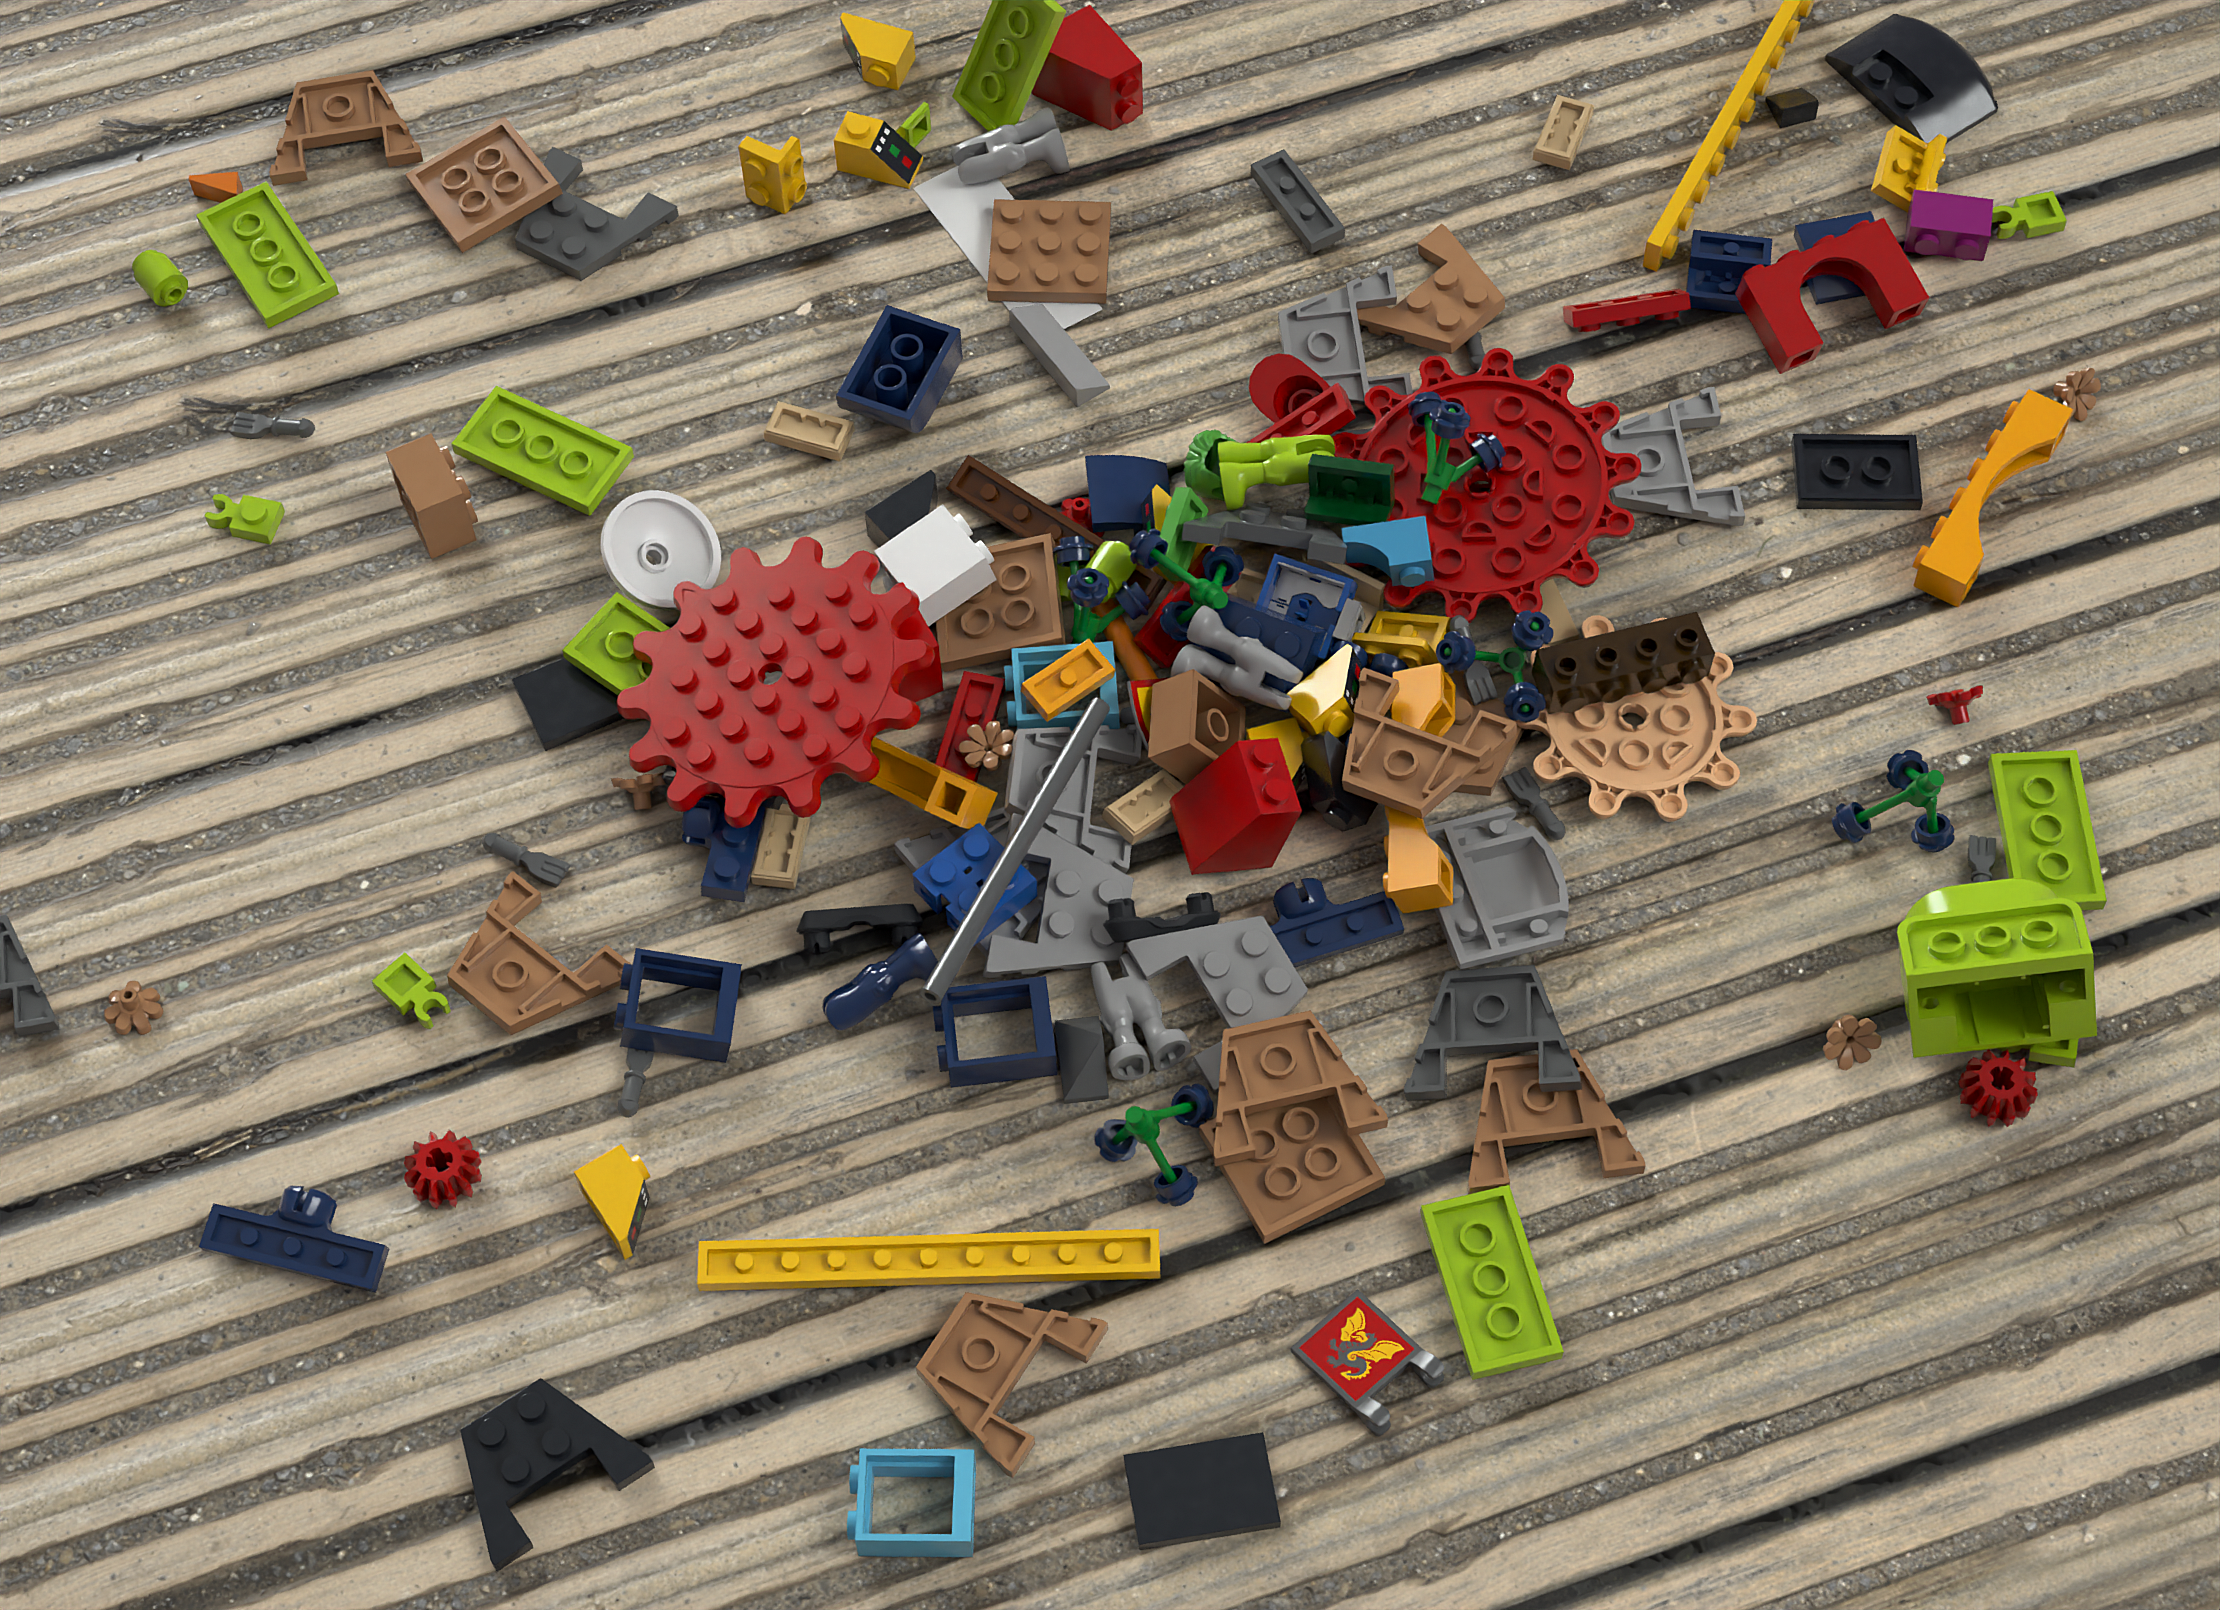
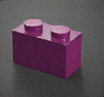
M1914 189L1907 214L1904 251L1922 255H1938L1962 260L1984 261L1991 237L1994 199Z

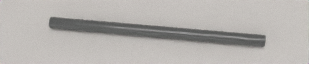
M1093 698L1086 707L920 991L921 996L927 1002L939 1004L942 1001L1110 711L1109 705L1104 700Z

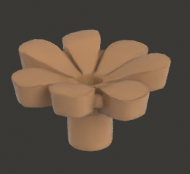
M2082 368L2080 372L2070 371L2066 376V382L2058 381L2053 388L2054 395L2064 400L2063 405L2074 409L2072 416L2079 421H2084L2088 415L2087 409L2091 410L2096 404V397L2091 395V393H2097L2101 389L2100 380L2093 378L2095 374L2093 368Z
M999 721L989 722L984 732L977 724L968 728L967 733L972 741L961 742L959 750L965 756V761L970 767L977 768L984 764L986 769L992 772L1002 765V760L1010 759L1013 750L1012 741L1014 733L1012 730L1001 732Z
M663 772L654 775H639L636 777L637 780L611 778L613 787H620V789L633 793L635 810L652 808L650 791H654L658 786L666 785L662 779Z
M129 981L126 988L121 991L114 990L110 993L109 1003L113 1006L104 1010L105 1021L109 1024L115 1023V1031L118 1034L126 1035L130 1032L132 1026H135L138 1034L145 1035L152 1029L148 1018L159 1019L163 1015L162 1006L156 1003L160 999V994L152 987L142 990V986L138 981Z
M1845 1015L1841 1019L1836 1020L1826 1034L1828 1042L1823 1046L1825 1057L1828 1060L1837 1057V1064L1842 1070H1848L1852 1067L1854 1057L1859 1063L1867 1062L1871 1058V1053L1867 1048L1878 1049L1882 1042L1881 1036L1874 1032L1877 1029V1025L1869 1018H1864L1858 1022L1852 1015Z

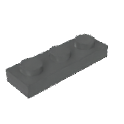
M1285 149L1251 164L1250 175L1311 254L1345 238V227Z

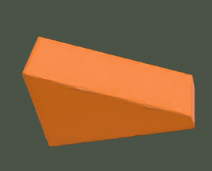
M238 172L189 175V182L194 195L222 203L243 191Z

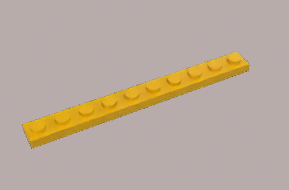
M1784 0L1649 236L1646 242L1643 267L1657 272L1665 258L1671 259L1678 246L1679 237L1677 236L1680 230L1686 232L1690 227L1695 213L1693 207L1696 202L1699 204L1704 202L1710 188L1709 179L1711 175L1717 177L1721 172L1726 158L1724 152L1727 148L1732 150L1735 147L1741 132L1739 127L1741 122H1749L1756 105L1754 99L1757 95L1763 96L1771 79V74H1769L1771 69L1778 70L1786 52L1785 44L1787 42L1791 44L1794 42L1801 24L1799 20L1801 16L1808 17L1815 0Z
M1159 1229L699 1241L697 1285L699 1291L1160 1279Z

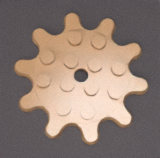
M1600 615L1588 617L1582 625L1584 638L1615 631L1610 620ZM1657 618V619H1654V620L1651 621V622H1655V621H1659V620H1664V619H1667V618ZM1532 651L1530 656V663L1532 667L1536 651ZM1715 652L1709 675L1692 684L1681 682L1665 686L1654 693L1640 692L1624 696L1613 703L1598 702L1586 705L1571 713L1561 711L1548 714L1545 707L1543 711L1539 712V717L1531 722L1525 723L1520 720L1514 722L1521 728L1543 732L1551 741L1550 747L1539 754L1534 760L1533 771L1537 778L1546 784L1554 783L1561 778L1569 776L1578 777L1586 781L1591 787L1588 806L1592 814L1598 819H1609L1615 815L1625 798L1641 797L1651 802L1662 820L1674 822L1682 818L1687 811L1688 804L1683 790L1685 784L1692 781H1701L1718 790H1727L1737 783L1740 777V770L1733 761L1722 754L1720 742L1725 738L1748 735L1755 729L1757 718L1756 714L1748 707L1726 704L1717 695V686L1732 674L1733 662L1726 654ZM1626 713H1636L1643 718L1644 723L1637 725L1636 729H1633L1632 725L1625 722L1622 716Z

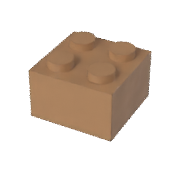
M432 433L385 452L400 500L431 559L477 540L472 524L478 522V518L469 501L471 494L462 475L456 476L453 470L456 467L446 445L439 448Z
M1192 669L1153 684L1148 758L1185 784L1189 783L1234 743L1244 740L1246 707L1196 670Z

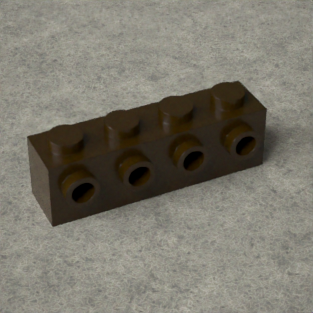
M1693 612L1537 649L1531 673L1539 693L1545 697V707L1548 714L1561 711L1571 713L1586 705L1598 702L1613 703L1624 696L1640 692L1654 693L1665 686L1681 682L1685 684L1698 682L1709 675L1715 651L1698 613Z

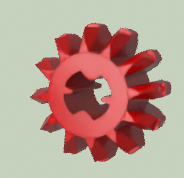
M1990 1049L1983 1052L1981 1059L1973 1057L1968 1061L1966 1071L1959 1078V1087L1963 1089L1960 1095V1104L1973 1105L1970 1110L1971 1119L1981 1114L1987 1116L1986 1122L1988 1127L1994 1125L1996 1118H1999L2006 1127L2012 1125L2016 1117L2023 1120L2029 1114L2030 1105L2035 1103L2038 1096V1089L2033 1087L2036 1081V1072L2023 1071L2026 1066L2025 1058L2015 1062L2009 1060L2008 1049L2001 1053L2000 1058H1997Z
M449 1129L442 1139H438L437 1135L430 1131L428 1136L429 1142L422 1144L414 1141L413 1150L415 1155L405 1156L404 1165L408 1170L404 1176L407 1187L414 1189L413 1194L420 1203L429 1199L431 1206L438 1209L443 1200L448 1199L449 1204L456 1208L458 1203L457 1196L462 1194L472 1198L473 1189L470 1184L481 1182L482 1174L478 1168L481 1165L480 1163H482L478 1151L472 1150V1143L466 1136L457 1140L455 1133ZM443 1167H447V1168H448V1169H446V1170L443 1171V1172H439V1171H438L439 1169H441V1168H443Z

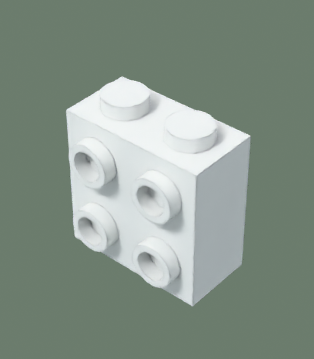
M943 504L874 551L885 573L894 585L903 582L906 588L913 590L918 595L920 600L918 609L928 627L997 580L989 565L995 560L988 548L981 540L974 543L970 539L973 532L960 514L953 517Z

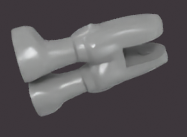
M1050 107L1037 111L1030 118L1015 125H1003L968 139L951 150L953 161L959 166L958 175L963 184L987 182L1014 173L1025 164L1033 161H1046L1053 172L1057 174L1070 171L1059 128L1056 126V121Z
M1205 605L1201 606L1190 622L1187 631L1188 640L1230 655L1236 661V664H1228L1204 649L1188 644L1178 653L1170 676L1173 677L1194 669L1205 678L1220 683L1222 688L1232 696H1242L1265 706L1287 710L1292 698L1275 688L1263 684L1264 677L1268 672L1280 679L1298 684L1303 676V672L1283 657L1264 647L1258 639L1236 636L1223 626L1216 611Z
M1126 953L1119 956L1123 978L1112 981L1104 962L1095 963L1091 966V976L1101 1012L1100 1023L1105 1031L1113 1037L1115 1049L1111 1051L1108 1057L1110 1071L1114 1078L1135 1080L1148 1074L1150 1062L1146 1051L1139 1045L1135 1037L1133 1023L1138 1024L1142 1029L1150 1058L1157 1071L1167 1070L1182 1061L1190 1053L1192 1047L1187 1035L1182 1030L1165 1028L1162 1022L1161 1001L1154 996L1148 981L1145 980L1130 954Z

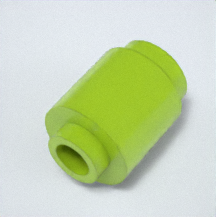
M146 250L140 253L133 261L132 270L135 280L158 306L174 305L184 298L188 289V280L164 253L157 252L156 250Z
M1103 542L1085 566V568L1096 569L1108 578V594L1101 603L1114 598V593H1117L1123 587L1122 582L1127 581L1136 569L1137 564H1133L1130 560L1131 552L1129 547L1122 542Z

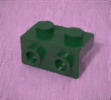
M1318 454L1311 455L1308 463L1310 496L1304 510L1306 519L1354 526L1389 521L1395 503L1394 464Z

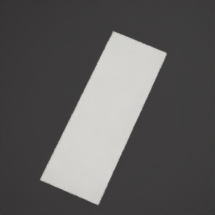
M956 166L913 189L988 283L994 199H1015L998 178L977 184H963L958 175L959 166ZM1002 301L1008 310L1015 307L1043 304L1063 329L1102 310L1098 303Z

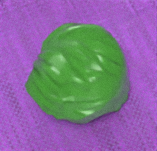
M1216 429L1211 431L1205 430L1193 438V442L1189 445V451L1186 456L1187 460L1184 462L1185 483L1199 497L1225 501L1219 467L1218 443L1235 440Z

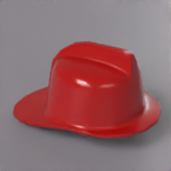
M1280 353L1267 356L1255 366L1249 380V392L1252 402L1274 424L1330 388V385L1303 361L1292 355Z

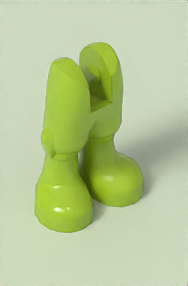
M1305 435L1283 438L1274 437L1261 443H1239L1236 441L1218 443L1220 475L1227 510H1235L1242 507L1246 490L1258 484L1267 483L1287 486L1309 483L1308 463L1311 455L1318 454L1335 457L1333 438L1330 435Z

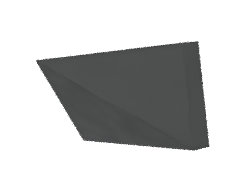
M1099 1016L1055 1020L1064 1104L1109 1099L1103 1034Z

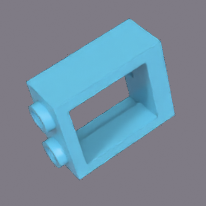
M1113 641L1093 643L1115 668ZM1080 644L1011 649L1012 665L1004 666L1006 691L1014 690L1015 701H1007L1008 727L1017 726V730L1070 727V731L1074 730L1085 710L1061 712L1046 722L1040 713L1027 714L1026 697L1021 692V685L1024 679L1031 678ZM1115 672L1112 679L1099 687L1100 699L1104 700L1110 707V711L1101 725H1109V729H1120Z
M860 1448L859 1465L850 1466L849 1479L850 1494H857V1510L848 1511L847 1538L848 1540H855L858 1556L973 1557L976 1492L974 1449ZM874 1477H954L952 1534H873Z

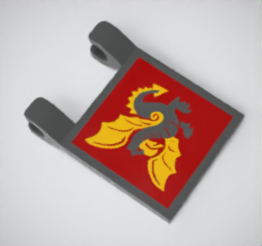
M1358 1289L1291 1347V1352L1342 1399L1375 1436L1383 1435L1390 1429L1391 1424L1389 1421V1411L1372 1398L1409 1365L1429 1388H1435L1444 1380L1443 1363L1436 1356L1422 1349Z

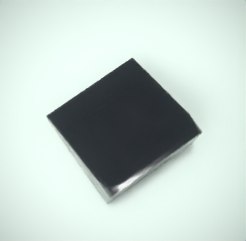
M1802 87L1766 96L1765 98L1780 129L1816 119L1819 102L1815 96Z

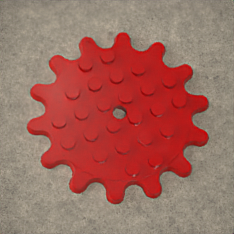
M1503 348L1489 350L1484 355L1479 371L1469 376L1456 374L1445 358L1436 355L1429 356L1421 362L1419 367L1422 379L1420 388L1409 395L1397 394L1390 388L1381 385L1369 389L1365 394L1364 401L1367 409L1376 418L1374 427L1364 434L1342 432L1333 436L1335 444L1334 456L1394 464L1395 503L1389 521L1421 516L1426 517L1434 580L1425 581L1421 585L1414 587L1392 586L1390 578L1384 588L1386 602L1393 608L1403 609L1421 594L1436 593L1445 598L1446 617L1452 619L1456 615H1461L1470 624L1477 614L1478 605L1491 598H1501L1508 601L1516 615L1526 610L1532 613L1540 612L1543 606L1540 587L1544 582L1553 578L1568 580L1580 588H1587L1593 585L1599 576V567L1587 552L1588 544L1598 538L1623 539L1631 533L1635 524L1634 517L1628 510L1615 506L1609 499V492L1613 488L1633 482L1639 476L1642 469L1641 461L1636 455L1632 453H1613L1606 450L1602 445V437L1611 431L1620 419L1618 407L1608 401H1601L1585 408L1576 407L1571 404L1567 394L1574 382V373L1571 368L1563 364L1550 366L1540 377L1534 380L1519 378L1513 370L1512 354ZM1423 392H1435L1441 400L1460 404L1471 418L1470 426L1465 429L1464 435L1458 439H1450L1446 463L1458 467L1470 459L1472 455L1468 445L1477 440V434H1484L1487 437L1493 434L1500 441L1506 452V455L1501 458L1503 464L1501 469L1495 467L1486 473L1476 465L1464 473L1455 483L1450 482L1448 490L1442 491L1437 505L1421 499L1427 483L1424 482L1428 463L1425 428L1413 424L1412 416L1409 414L1408 404L1415 400V396ZM1435 434L1436 452L1438 454L1441 437ZM1476 481H1486L1491 485L1489 493H1470L1469 487ZM1345 561L1346 565L1356 570L1369 565L1364 563H1347Z
M807 536L797 539L788 557L775 566H763L758 554L751 549L744 547L736 549L730 557V575L723 584L713 589H703L691 581L679 583L673 591L674 604L681 612L677 623L666 631H643L634 638L633 652L638 660L650 664L652 672L643 683L620 692L617 698V709L622 717L626 719H646L650 722L651 726L647 734L630 748V766L639 773H646L663 765L672 766L676 769V775L667 789V801L674 811L685 812L690 810L702 797L711 793H718L724 796V817L726 822L734 828H743L749 825L754 820L760 804L773 796L785 798L795 816L801 818L812 816L821 806V784L832 774L844 773L860 783L871 781L880 770V762L871 750V741L874 736L884 729H911L920 720V708L915 702L900 696L899 685L907 675L927 669L934 661L935 653L928 643L921 640H903L899 638L898 633L900 625L917 612L920 605L918 595L906 587H899L883 594H873L871 592V583L880 570V563L878 558L868 551L861 550L855 552L846 562L838 567L824 568L822 566L823 548L821 544ZM767 671L769 673L782 672L777 682L770 685L764 684Z

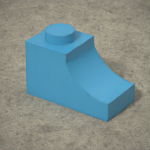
M1425 516L1341 528L1343 542L1347 545V563H1364L1381 569L1391 578L1392 586L1414 587L1421 585L1425 581L1434 580Z

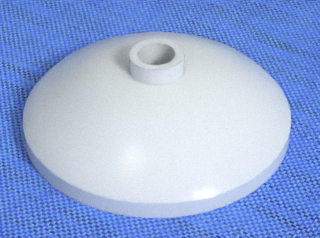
M658 490L635 493L622 500L611 511L604 523L601 533V553L606 570L618 588L641 605L657 610H678L673 601V591L679 583L691 581L703 589H711L716 582L721 566V550L716 532L701 510L681 496ZM646 555L653 557L656 565L649 563Z

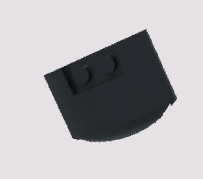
M1893 14L1825 56V61L1894 125L1927 144L1939 134L1947 137V144L1994 115L1998 110L1992 86L1970 53L1939 28L1916 18Z

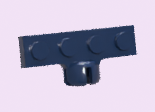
M705 795L694 807L683 812L682 817L683 841L691 846L710 849L701 883V896L745 902L766 807H758L757 814L749 825L743 828H734L726 822L724 817L725 798Z
M1316 878L1300 879L1303 887L1297 889L1294 882H1290L1276 890L1273 904L1279 919L1276 924L1269 927L1294 968L1402 935L1405 930L1395 902L1392 898L1389 899L1386 896L1385 891L1343 904H1332L1328 900L1320 880Z
M288 1186L283 1191L278 1209L272 1215L266 1216L213 1203L199 1244V1248L203 1251L376 1293L390 1249L383 1244L332 1232L331 1223L337 1204L328 1194L313 1188L309 1192L303 1191L304 1186Z

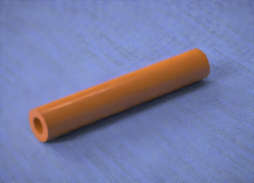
M1108 599L1107 602L1093 607L1091 612L1103 617L1117 606L1113 599ZM1120 615L1102 632L1107 641H1113L1114 653L1130 681L1158 679L1142 649L1132 641L1135 637L1123 616Z

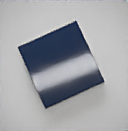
M1872 211L1799 224L1795 225L1794 238L1800 252L1812 248L1818 240L1825 236L1834 235L1836 238L1847 233L1852 226L1861 221L1869 220L1872 223L1875 219ZM1820 275L1806 281L1816 305L1866 296L1854 282L1841 276Z
M1693 230L1686 292L1690 296V307L1746 314L1735 293L1742 280V275L1747 270L1763 264L1764 267L1771 265L1772 239Z
M1126 455L1085 456L1093 533L1133 529L1135 536L1138 532L1143 531L1141 504L1156 484L1171 497L1167 463Z

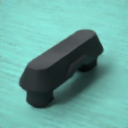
M1209 892L1189 894L1185 899L1188 914L1165 920L1161 917H1136L1134 901L1131 898L1110 900L1107 904L1109 920H1106L1103 926L1114 942H1129L1141 938L1218 924L1221 913L1214 911L1213 896Z
M914 904L810 910L803 913L796 932L803 935V950L808 954L816 953V945H819L820 953L828 952L832 948L830 947V933L849 930L854 925L890 928L891 944L895 947H901L903 939L908 940L918 934L917 927L921 926L924 921Z

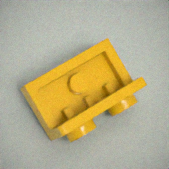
M1895 125L1886 133L1871 192L1908 213L1914 189L1931 192L1937 191L1938 183H1936V178L1946 159V154L1943 152L1947 137L1939 134L1927 144Z
M746 136L738 146L746 197L750 198L757 205L770 207L786 215L795 202L798 203L802 200L807 189L800 139L791 136L781 150H778Z
M1377 611L1369 632H1354L1352 643L1359 645L1366 651L1369 664H1371L1373 657L1380 653L1391 654L1400 658L1407 664L1409 669L1437 664L1440 662L1436 657V648L1438 643L1444 639V635L1450 632L1451 618Z

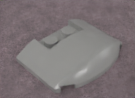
M1508 806L1426 826L1429 837L1440 847L1453 866V905L1435 908V911L1447 939V948L1460 969L1561 945L1565 938L1564 930L1567 924L1569 901L1561 866L1540 832L1533 825L1527 829L1513 820L1516 817V811Z

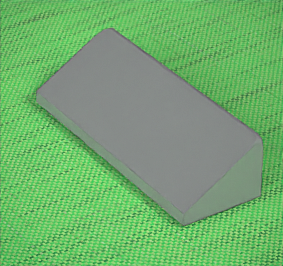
M1043 304L1015 307L1009 310L1010 327L1076 407L1110 389V384Z

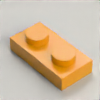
M1087 639L1023 682L1021 692L1045 721L1048 722L1112 679L1115 674V668L1092 641Z

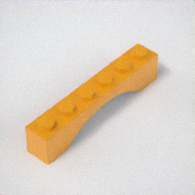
M2030 389L2027 390L2020 403L2016 401L2011 403L2003 419V423L2006 426L2002 431L1995 429L1986 445L1985 451L1988 452V455L1984 460L1979 457L1976 459L1967 477V480L1971 481L1968 487L1965 489L1960 486L1953 496L1949 509L1953 511L1948 518L1941 516L1937 521L1931 534V538L1934 539L1930 547L1923 545L1919 550L1912 565L1913 568L1918 570L1913 584L1914 587L1959 608L1977 579L1984 557L1979 538L1978 520L1983 504L1994 490L2010 477L2030 467L2049 461L2066 433L2074 409Z
M1441 663L1393 672L1392 678L1399 681L1400 690L1389 707L1392 720L1442 738L1455 722L1456 685L1449 674L1445 672L1444 666ZM1385 806V813L1389 822V835L1384 837V850L1388 859V872L1383 874V887L1386 896L1389 899H1393L1403 914L1453 905V866L1440 847L1429 837L1424 820Z
M874 736L871 741V750L880 762V770L877 776L869 781L870 783L957 826L971 829L980 823L984 827L998 792Z

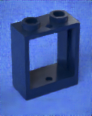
M636 948L633 964L624 963L620 983V989L628 991L626 1004H617L614 1029L622 1030L620 1047L726 1063L732 1040L742 964ZM642 979L718 991L712 1035L635 1023Z
M1046 976L949 987L941 1001V1005L933 1006L935 1032H944L946 1045H937L940 1072L949 1071L951 1088L1057 1076L1056 1051ZM1031 1008L1036 1052L959 1061L954 1017Z

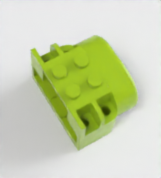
M2021 878L1953 885L1934 890L1920 898L1908 911L1905 920L1899 924L1897 935L1906 1015L1910 1022L1913 1058L2097 1036L2093 951L2082 910L2074 901L2058 898L2052 890L2043 884Z

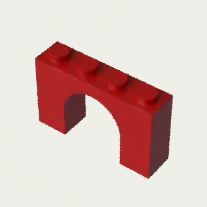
M1884 217L1872 223L1869 220L1861 221L1852 226L1847 233L1836 238L1834 235L1825 236L1818 240L1812 248L1803 252L1792 250L1781 256L1777 263L1767 267L1760 264L1750 268L1742 275V280L1735 293L1779 374L1815 360L1824 343L1801 301L1800 286L1807 280L1820 275H1837L1854 282L1868 298L1884 329L1920 315L1930 298Z

